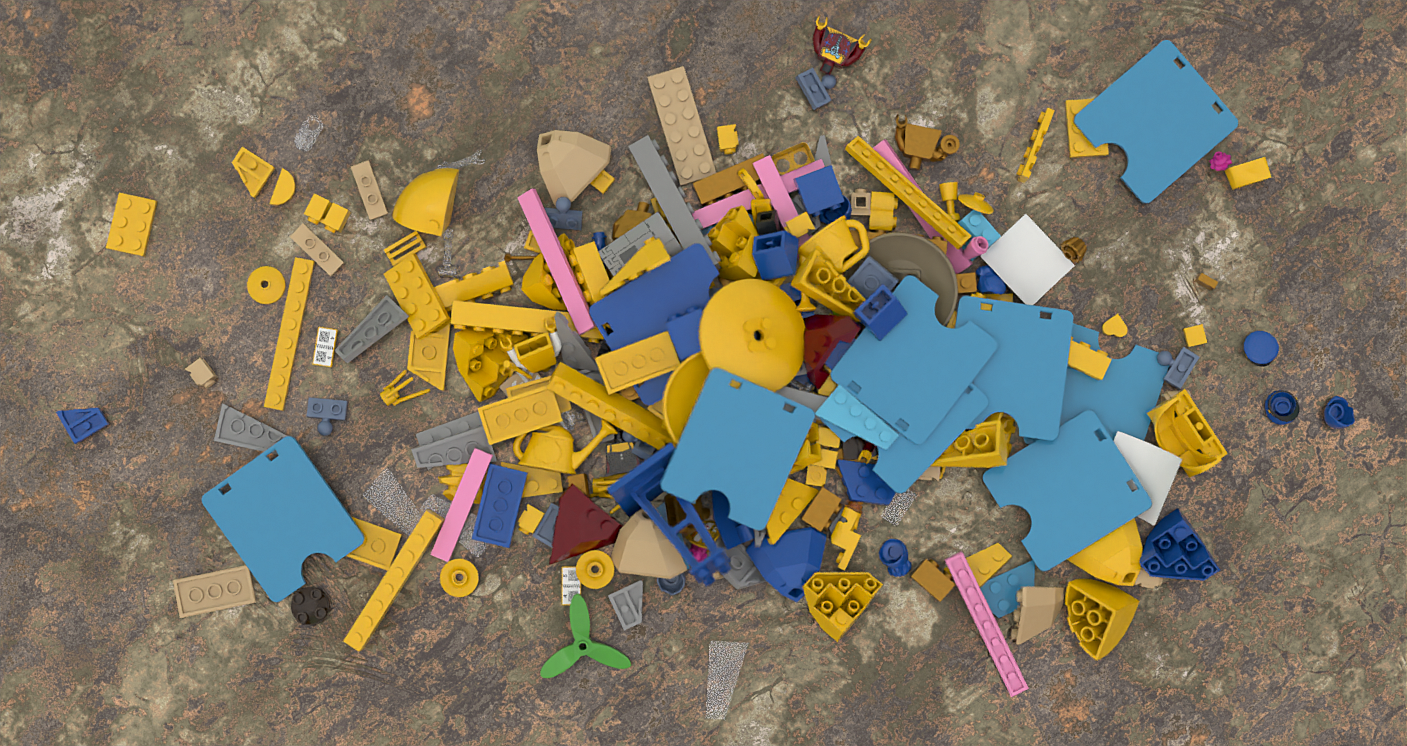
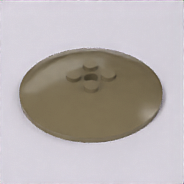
M891 232L869 240L870 249L868 254L844 272L843 277L846 279L845 281L847 282L870 255L899 280L897 284L904 277L912 275L939 295L935 303V316L938 322L945 326L954 312L958 297L956 273L946 254L932 241L913 233ZM862 246L854 253V255L861 250ZM896 285L891 289V293L896 289ZM856 322L861 327L860 331H863L865 326L862 322Z

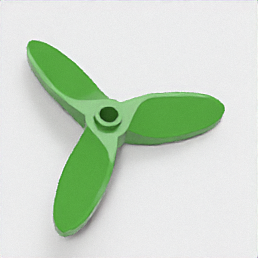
M576 593L570 604V625L575 639L574 643L561 648L544 663L540 672L541 677L551 678L561 674L584 655L610 667L619 669L631 667V661L625 654L606 644L592 641L589 637L590 617L585 599ZM584 643L586 644V646L581 647L580 644Z

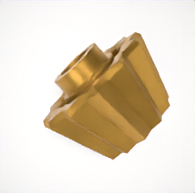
M1072 237L1060 244L1061 250L1067 259L1073 263L1082 261L1087 250V246L1082 239Z

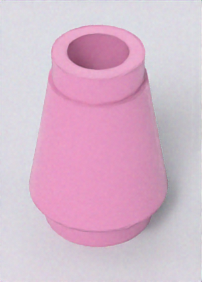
M982 236L974 237L962 251L963 257L966 260H970L986 253L989 247L988 241Z

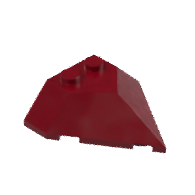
M815 314L803 319L805 324L804 361L807 377L817 389L822 387L830 375L823 365L838 342L851 343L861 329L851 316Z
M572 483L559 498L558 516H556L552 540L553 548L549 564L616 543L619 531L624 526L615 517H611L590 500L582 490Z

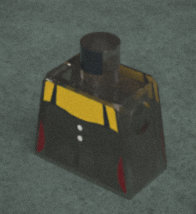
M624 430L617 431L618 434H614V443L606 444V476L629 473L641 464L640 458L631 453L635 446L634 442L628 443L623 440L622 433Z

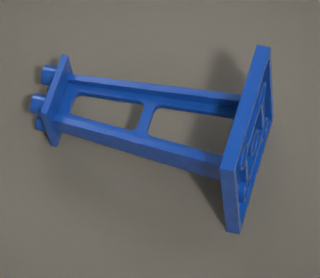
M670 442L606 489L628 517L642 508L691 566L692 569L689 571L698 583L703 582L705 586H709L715 581L713 577L715 572L719 570L724 575L731 570V566L728 564L731 560L722 547L720 549L717 547L691 502L676 496L687 517L675 527H670L650 503L665 492L661 488L660 482L675 450ZM689 524L694 525L710 551V556L702 562L696 560L677 536L678 532Z

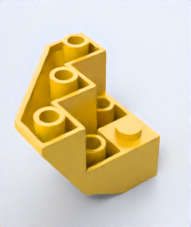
M741 205L731 208L707 234L712 242V245L709 247L712 252L716 251L721 259L718 262L721 267L718 269L720 273L718 277L737 281L753 279L758 271L752 252L754 237L759 235L745 207Z
M563 233L558 237V240L576 278V268L571 265L569 260V252L576 248L573 240ZM541 252L534 258L525 272L521 290L532 302L552 310H568ZM579 284V287L583 293L584 288L582 284Z
M467 327L465 330L455 333L453 351L458 370L479 402L494 396L500 388L499 386L509 376L510 370L505 368L503 363L506 360L510 362L512 360L507 353L508 349L501 347V338L504 342H509L507 334L511 335L512 347H514L515 344L527 340V335H512V331H504V334L492 333L493 329H485V332L473 331V327Z
M1135 518L1066 560L1096 578L1116 585L1134 586L1141 570L1139 561L1142 555V543Z
M868 572L814 573L803 585V590L809 611L822 630L838 642L864 612L883 584Z

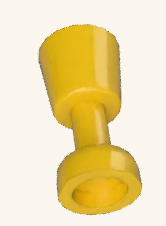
M958 182L939 184L942 201L947 204V214L956 222L960 221V215L955 213L954 201L957 200Z

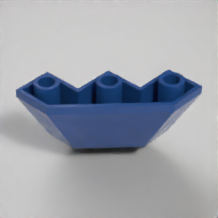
M1178 508L1162 518L1147 536L1139 561L1150 577L1204 581L1220 571L1204 542Z
M812 527L786 531L772 545L767 540L769 535H765L760 547H755V541H753L746 548V552L763 578L783 596L798 602L805 595L803 585L814 573H818L820 570L827 536Z

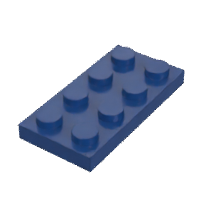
M489 464L473 530V540L510 548L528 475L527 472Z

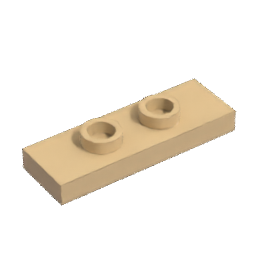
M370 161L351 166L370 221L388 215Z
M304 223L290 236L331 277L345 264Z

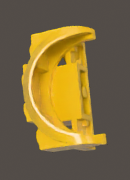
M1186 389L1181 390L1167 401L1160 403L1147 412V415L1154 424V432L1159 447L1182 459L1180 467L1184 469L1189 478L1210 469L1222 461L1221 458L1228 454Z

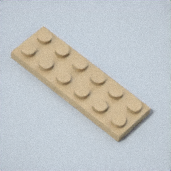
M684 66L647 77L680 186L694 183L715 174L714 163Z

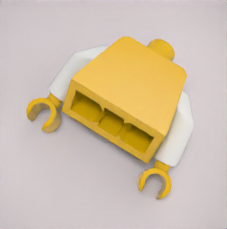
M553 316V323L550 325L544 319L546 329L550 330L549 334L548 332L542 333L515 344L514 347H512L511 335L507 334L509 342H504L501 338V347L508 349L507 353L517 367L528 369L531 373L540 370L547 372L551 366L557 363L556 357L560 353L562 344L555 330L556 322Z

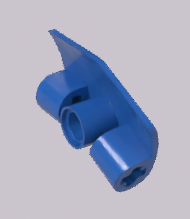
M712 490L713 519L726 549L729 550L754 539L753 528L728 518L729 501L725 494L718 490Z

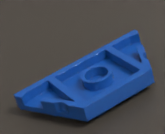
M836 460V466L839 467L842 475L841 479L847 488V495L850 501L887 506L892 501L896 492L872 470L876 464Z

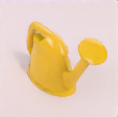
M845 215L833 221L798 248L799 266L814 249H817L821 253L820 255L833 265L832 268L838 274H842L868 254L870 246L864 225L856 220H846ZM849 227H853L859 232L862 248L858 253L845 261L858 250V246H856ZM801 292V302L795 310L798 312L815 311L816 307L811 304L809 296Z
M602 419L601 430L584 449L574 452V439L570 432L562 426L550 425L537 429L547 431L548 433L532 432V437L524 453L521 451L520 445L527 433L516 436L513 442V452L520 460L518 465L576 475L575 470L597 445L608 435L618 434V432L609 422Z

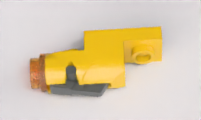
M850 500L841 509L829 527L832 533L831 543L845 549L844 553L840 552L836 559L837 567L844 571L861 537L854 530H857L859 519L863 513L861 511L863 507Z

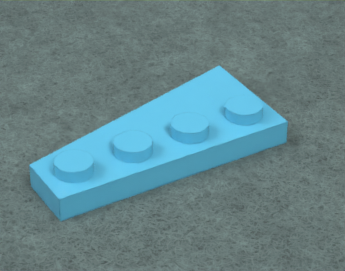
M840 384L815 412L816 416L884 450H887L899 436Z

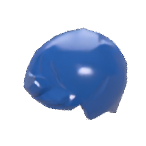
M843 195L844 202L840 203L841 207L831 211L829 207L823 209V214L819 215V220L827 225L844 215L846 220H850L852 207L848 198Z
M1334 396L1327 403L1324 410V419L1329 427L1343 429L1355 422L1353 408L1348 406V402L1343 397Z

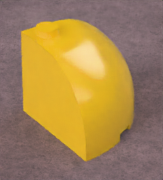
M435 169L413 179L398 197L392 214L393 219L402 226L412 230L442 236L451 222L459 169Z
M1075 579L1070 581L1065 595V605H1067L1069 615L1067 620L1072 633L1075 632L1080 641V646L1095 660L1105 657L1119 643L1126 633L1140 602L1115 586L1092 579Z

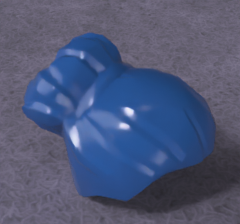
M989 265L980 266L976 269V274L979 278L977 291L982 293L993 292L995 294H1003L1006 291L1005 282Z
M898 539L885 541L879 550V557L882 563L888 567V573L895 577L906 575L912 568L911 562L908 560L906 545Z

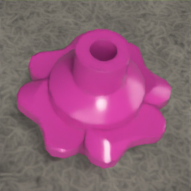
M1220 151L1216 152L1213 159L1209 160L1211 169L1216 171L1226 170L1232 164L1231 155H1226V153Z
M695 544L691 545L689 551L697 561L702 562L708 557L706 548Z

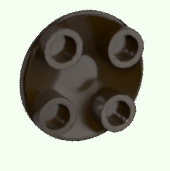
M305 587L292 596L291 611L298 623L315 625L327 616L329 601L322 590L316 587Z

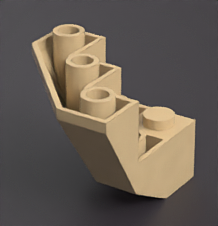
M554 130L539 134L537 154L540 173L555 206L557 199L560 197H567L570 202H573L609 164L611 155L610 145L579 132Z
M643 509L636 512L620 529L610 557L619 573L671 579L687 571L681 554Z
M1020 586V590H1017L1016 595L1017 602H1020V605H1017V609H1014L1013 614L1014 621H1017V624H1014V628H1011L1010 633L1014 644H1022L1052 626L1063 606L1064 587Z

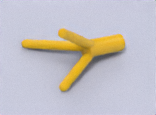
M508 360L504 361L503 366L510 370L508 378L513 376L514 371L529 379L533 378L518 368L515 363Z

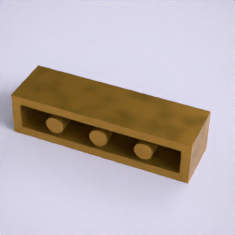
M759 154L694 182L693 188L701 206H709L716 203V200L733 196L737 191L747 190V186L737 174V171L741 168H744L749 173L755 183L762 184L752 163L765 158L764 154Z

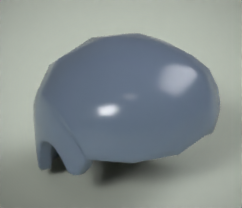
M684 572L671 579L657 577V584L661 591L670 595L680 593L686 582Z

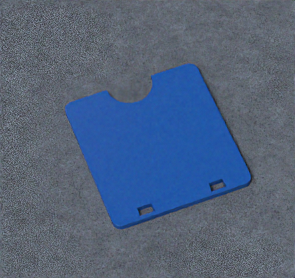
M695 243L671 257V260L644 273L594 303L589 309V314L611 351L667 331L665 323L669 321L668 317L678 313L679 316L686 314L687 309L697 306V308L702 307L704 311L710 300V284L720 273L705 248L701 244ZM607 322L614 331L609 335L602 326V324ZM688 357L681 359L680 363H682ZM673 371L646 380L640 387L638 384L633 385L644 404L653 405L663 399L666 384Z

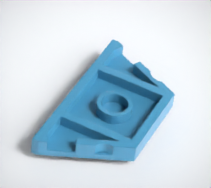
M1033 560L1028 561L989 579L980 588L992 614L997 618L1013 612L1014 609H1017V605H1020V602H1017L1016 599L1017 590H1020V586L1034 587L1035 563Z

